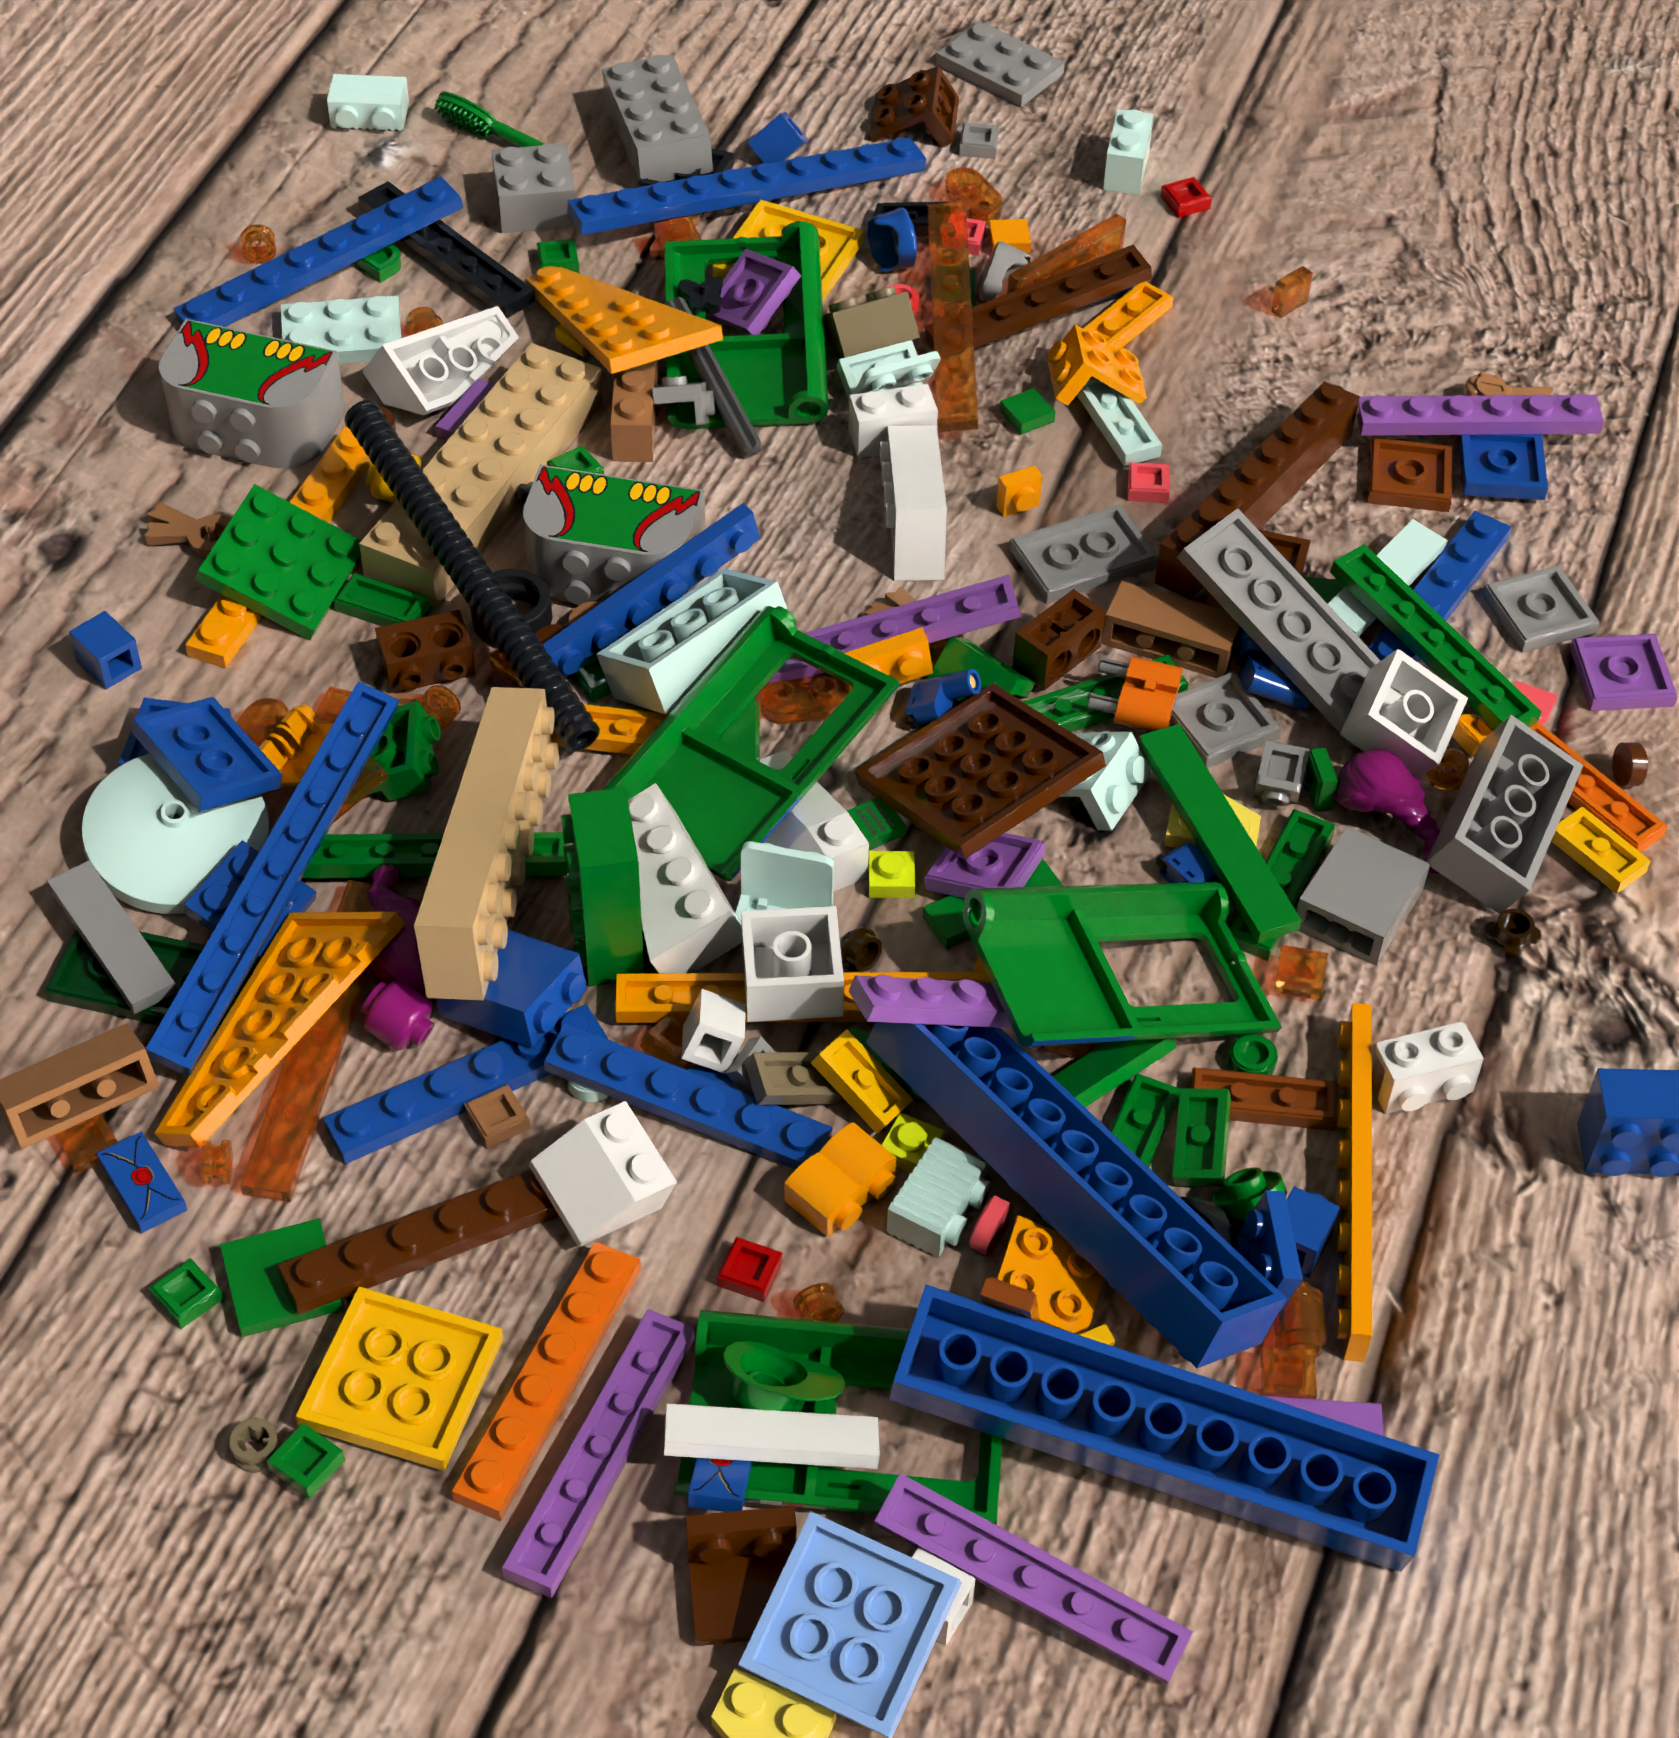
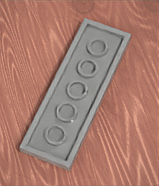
M1237 508L1185 547L1177 558L1336 730L1341 733L1369 669L1379 663L1380 660ZM1348 741L1353 748L1357 747L1353 743Z

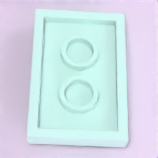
M375 296L372 298L281 304L282 339L337 351L339 364L370 362L382 345L402 338L398 296Z

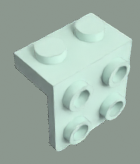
M910 340L839 359L836 367L849 399V395L928 384L941 359L937 351L917 355L914 344Z
M1072 732L1101 750L1106 766L1060 797H1080L1097 830L1112 831L1152 771L1132 732Z
M745 842L741 850V896L735 912L739 921L741 922V911L833 906L834 860L817 852L783 848L770 843Z

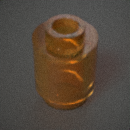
M1304 1281L1300 1283L1273 1322L1275 1344L1281 1349V1355L1285 1359L1296 1362L1316 1359L1322 1354V1346L1327 1340L1323 1295L1320 1290Z

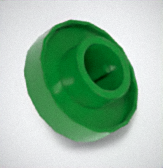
M1252 1167L1229 1175L1224 1180V1187H1220L1214 1192L1212 1200L1213 1203L1224 1209L1233 1222L1244 1224L1249 1211L1255 1208L1266 1190L1285 1192V1195L1288 1192L1280 1173L1262 1171L1260 1168Z

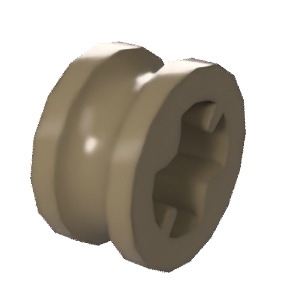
M251 1418L239 1423L233 1429L229 1438L230 1449L236 1465L243 1471L250 1473L263 1472L269 1469L267 1460L280 1447L274 1426L267 1420L260 1418ZM253 1439L257 1443L263 1442L265 1448L257 1452L254 1448L247 1449L245 1443Z

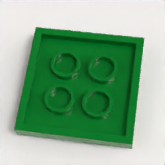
M254 484L198 569L195 580L311 641L333 605L334 599L342 590L361 559L359 543L362 540Z

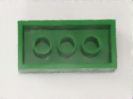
M626 787L568 794L570 814L561 815L564 844L572 843V845L563 846L566 873L569 874L566 875L567 894L570 904L568 905L571 932L574 933V939L578 940L574 941V951L580 954L582 968H586L588 985L597 986L616 983L617 974H644L639 861Z

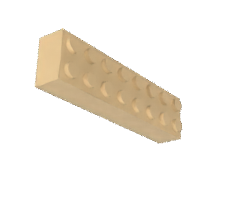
M530 343L423 468V473L426 474L429 482L432 483L436 492L441 496L442 501L446 503L448 510L454 515V519L459 522L461 528L480 554L522 504V501L514 496L519 485H529L530 482L534 481L540 464L548 466L549 460L562 455L603 405L600 367ZM397 500L359 543L365 577L429 597L430 605L436 608L455 586L450 576L444 570V566L439 563L437 557L425 542V538L421 536Z
M491 687L414 924L427 998L484 1001L489 981H496L497 953L499 949H505L507 944L508 917L515 916L517 907L516 888L517 886L524 885L526 874L525 857L532 856L534 826H541L543 817L542 799L548 798L550 795L551 769H557L559 763L558 743H552L551 741L555 721L553 707H547L545 689Z

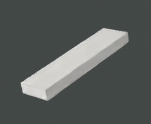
M666 1404L664 1456L878 1469L880 1457L878 1417Z

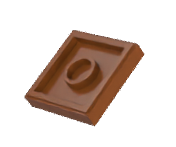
M1372 438L1369 451L1367 503L1449 512L1452 501L1453 446Z

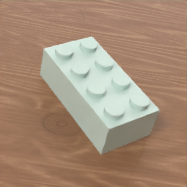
M724 568L598 652L597 657L613 698L659 713H670L765 606H781L787 609L778 581Z

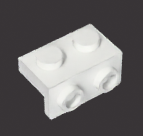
M1458 1022L1378 1042L1375 1052L1385 1070L1378 1101L1384 1113L1388 1114L1400 1110L1414 1111L1428 1103L1444 1099L1458 1100L1472 1093L1484 1058L1466 1024Z

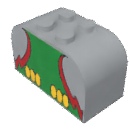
M185 319L159 361V372L172 434L180 444L192 450L273 468L298 467L314 460L322 453L346 412L338 355L335 350Z
M540 464L523 508L528 571L539 576L548 585L550 596L553 600L578 605L584 602H603L705 530V490ZM694 586L690 588L688 591H686L685 594L691 591L694 588Z

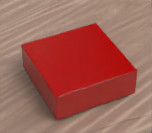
M1195 177L1161 186L1160 197L1177 218L1211 209L1212 198Z
M736 1237L717 1275V1286L764 1302L783 1262V1252Z

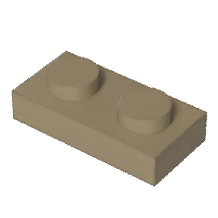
M821 1052L753 1053L744 1062L757 1105L838 1104L843 1097L811 1064Z

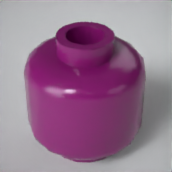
M394 980L389 984L384 981L380 982L369 994L361 1008V1013L365 1015L364 1029L395 1051L403 1050L411 1043L419 1047L427 1039L435 1023L429 1020L433 1008L430 999L402 980Z

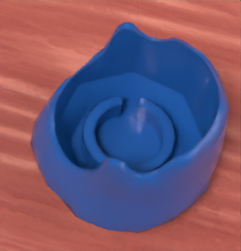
M904 207L897 208L896 210L871 217L868 221L867 237L871 255L875 263L881 265L879 272L913 267L917 257V237L907 210Z

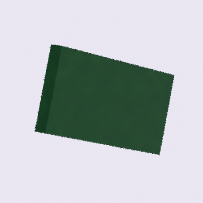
M75 930L44 990L46 999L49 1002L155 1025L161 1023L177 995L176 993L134 1014L77 930ZM139 931L174 980L177 992H179L205 945ZM258 957L253 963L251 969L249 970L247 976L245 977L243 983L241 984L238 992L236 993L234 999L232 1000L230 1006L228 1007L225 1015L223 1016L221 1022L219 1023L212 1037H214L218 1028L222 1024L226 1015L230 1011L234 1002L238 998L242 989L244 988L250 976L259 963Z

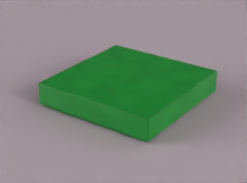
M320 1218L220 1244L242 1337L343 1311L341 1299L297 1315L278 1273V1264L327 1246Z

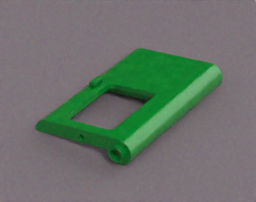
M798 221L785 226L781 231V236L738 237L732 239L665 242L666 302L679 297L677 290L681 280L685 279L701 284L705 282V268L707 266L736 263L745 249L791 265L798 271L801 277L792 288L791 293L783 300L785 326L783 334L723 336V340L711 343L709 346L752 426L809 424L822 420L828 413V390L820 245L817 228L810 223ZM706 308L695 316L706 319ZM686 351L667 357V377L686 376L687 383L702 382ZM694 401L667 403L668 419L676 427L681 429L726 427L716 406L714 415H709V423L696 425Z

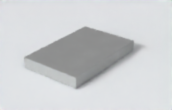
M1120 504L1010 538L1009 550L1046 604L1061 599L1073 589L1081 593L1156 569L1158 555Z

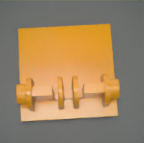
M301 704L299 707H292L280 722L281 724L274 728V733L269 734L266 740L259 746V749L282 773L281 787L298 786L334 724H316L313 720L315 716L314 711L305 704Z
M1018 1215L997 1279L1035 1292L1041 1323L1080 1335L1089 1329L1104 1277L1085 1258L1078 1255L1073 1246L1059 1232Z

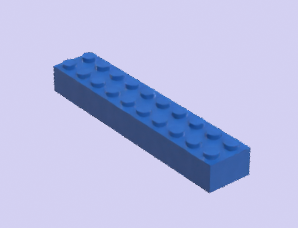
M875 1022L866 1043L881 1057L884 1064L892 1068L912 1088L917 1096L924 1099L943 1118L945 1124L954 1129L975 1150L981 1159L987 1161L1007 1181L1009 1187L1019 1193L1040 1214L1046 1223L1053 1226L1073 1246L1075 1252L1085 1258L1107 1280L1114 1290L1120 1292L1142 1314L1144 1320L1154 1326L1177 1349L1184 1359L1191 1362L1196 1368H1200L1263 1342L1287 1298L1003 1029L996 1027Z
M925 1285L893 1380L890 1401L1399 1572L1415 1557L1440 1456L1439 1454L929 1285Z

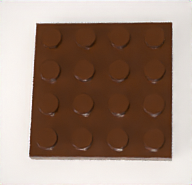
M992 683L981 690L979 694L973 695L855 771L859 786L875 797H879L886 805L965 860L1076 785L1085 781L1104 768L1106 764L1101 750Z

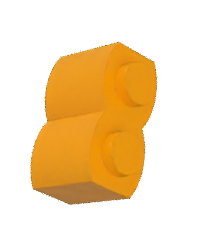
M852 1122L838 1131L824 1145L820 1152L804 1161L784 1182V1201L826 1237L832 1235L838 1229L845 1231L860 1217L862 1212L861 1206L873 1198L877 1200L882 1199L893 1188L896 1182V1157L857 1124Z

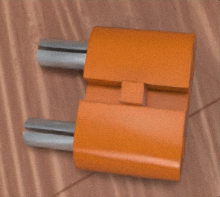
M1135 656L1131 657L1129 664L1101 658L1098 664V672L1125 678V683L1119 699L1091 693L1087 703L1088 708L1115 714L1114 723L1153 732L1168 727L1179 691L1183 668Z

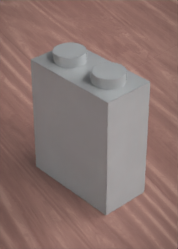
M1347 826L1299 898L1297 913L1302 920L1300 931L1377 966L1421 896L1430 863Z

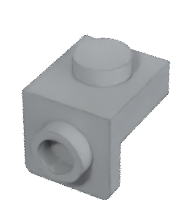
M686 376L662 378L663 385L652 388L654 404L694 401L696 425L709 423V415H714L715 413L713 391H706V382L687 383Z
M1266 740L1254 795L1262 796L1263 802L1275 806H1288L1289 802L1298 804L1310 749Z

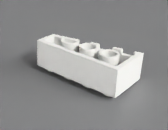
M937 425L888 426V440L880 441V466H882L886 528H891L894 581L944 580L947 505Z
M655 783L628 800L639 861L643 932L649 960L659 973H694L742 943L741 922L677 813Z

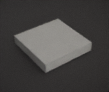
M1559 565L1484 586L1482 596L1522 653L1568 641L1572 638L1597 633L1600 624L1599 620Z
M1235 671L1178 693L1170 719L1172 726L1181 725L1207 768L1263 746L1266 740H1278L1281 734V727L1252 693L1244 691L1240 677Z

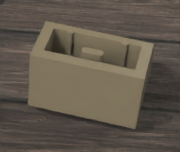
M894 286L865 294L867 302L859 304L857 297L829 304L830 312L823 314L824 329L838 360L920 338L908 291L896 293Z

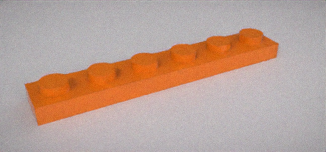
M596 1241L594 1242L452 1490L453 1502L496 1520H502L641 1271V1260L639 1258Z

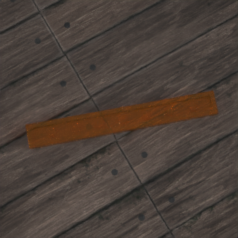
M966 202L929 204L928 226L934 351L938 352L941 359L935 369L938 432L979 429Z
M348 880L337 912H372L374 908L368 899V892L371 889L372 883ZM369 965L286 1054L240 1185L242 1195L291 1202L370 970Z

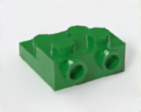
M418 700L398 706L397 711L346 801L382 791L387 799L392 801L430 790V778L439 773L438 761L432 748L434 742L440 741L441 730L436 718L432 715L429 716Z

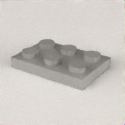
M978 21L936 53L937 66L1019 107L1024 106L1064 74L1065 62L981 21Z

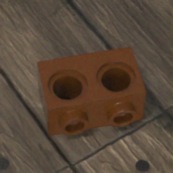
M1071 590L1015 633L1012 668L1034 681L1036 686L1045 691L1101 647L1106 611L1076 590Z
M460 609L375 628L379 659L390 693L414 690L475 675L472 643Z

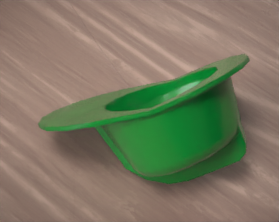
M753 1341L734 1342L726 1347L723 1354L725 1366L732 1373L730 1398L743 1409L799 1412L806 1401L833 1399L843 1393L845 1387L842 1375L833 1368L787 1354L764 1343Z

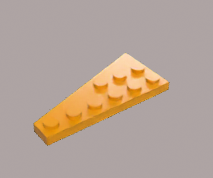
M544 267L539 269L537 274L525 277L526 284L534 289L535 299L611 374L723 340L721 325L563 267Z
M290 912L154 1134L160 1141L167 1146L201 1147L406 925L397 912Z

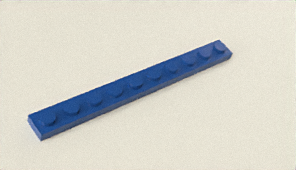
M899 138L894 141L872 145L866 144L861 147L839 151L834 150L818 155L796 157L774 163H762L747 168L729 169L724 172L703 176L697 175L670 182H658L654 185L632 189L625 188L620 191L599 195H587L582 198L568 200L567 213L579 233L586 235L756 203L760 200L767 201L925 171L926 157L912 138Z
M359 681L357 682L147 1045L146 1052L149 1059L183 1075L190 1076L397 711L398 699Z

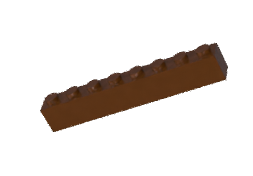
M1324 381L1160 543L1155 584L1191 600L1204 586L1177 558L1182 550L1237 508L1260 530L1352 436L1360 396L1344 390L1341 386Z

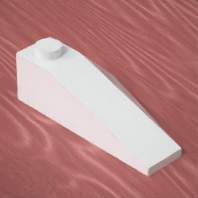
M496 306L386 343L380 347L362 372L385 405L425 415L453 405L519 339V336L500 308Z
M784 750L762 758L760 762L775 770H780L793 757ZM818 782L813 785L764 842L778 847L805 852L812 851L831 857L835 862L834 891L868 878V841L849 813Z

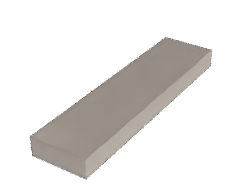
M90 861L47 880L50 892L134 1014L178 993L174 980Z

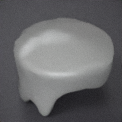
M1003 241L997 242L982 269L979 281L980 301H990L1021 289L1029 269L1031 256Z

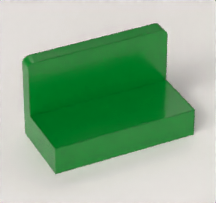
M956 636L950 637L933 667V673L928 676V678H933L963 670L975 669L981 679V690L994 683L1011 695L1028 697L1035 685L1034 681L972 641ZM972 696L958 698L955 700H957L960 703H963Z

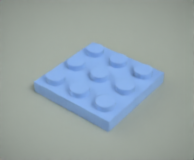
M810 1511L738 1665L746 1671L886 1738H892L962 1583L956 1577Z

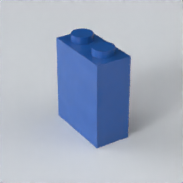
M508 930L505 949H499L497 953L496 981H489L484 1001L438 998L436 1000L440 1016L533 1048L547 1032L552 1030L562 1015L582 997L583 993L587 990L586 980L579 953Z

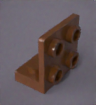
M935 66L926 71H917L906 80L896 84L885 85L875 94L869 133L873 141H877L922 121L926 133L929 136H933L941 148L954 143L959 96L940 67Z
M795 1506L685 1516L695 1643L698 1646L747 1642L750 1640L796 1543L797 1524Z

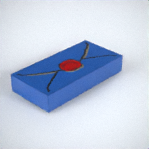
M142 1131L96 1153L99 1164L141 1233L187 1211L185 1200Z
M697 1458L688 1493V1507L722 1512L742 1511L753 1461Z

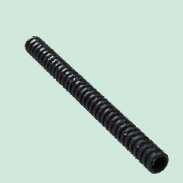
M363 400L354 404L345 415V424L351 429L350 431L353 436L357 438L358 443L363 447L364 452L369 456L370 461L375 465L378 473L381 474V477L387 483L397 501L400 502V505L406 511L421 536L425 538V542L431 548L439 563L444 566V570L450 576L452 582L457 585V589L463 595L467 604H470L469 606L473 613L476 614L479 622L483 623L484 629L489 633L492 641L496 643L498 650L502 652L505 660L509 662L511 669L516 672L515 674L519 681H522L524 688L545 689L547 707H553L554 731H556L559 740L563 741L564 747L570 752L580 751L589 747L597 739L600 728L593 721L591 714L586 711L584 704L579 701V697L573 692L569 682H566L562 672H559L557 665L552 662L551 656L546 652L542 643L539 642L536 634L532 633L531 627L526 623L522 614L519 613L516 605L512 604L513 602L509 595L506 594L503 586L499 584L498 579L493 575L489 566H486L487 564L483 557L480 556V553L474 547L470 538L467 537L459 522L454 519V515L448 510L446 503L442 501L441 496L436 492L432 483L429 482L428 477L423 473L415 458L411 455L408 448L404 446L402 439L398 437L397 432L392 428V425L386 419L377 403L372 400Z

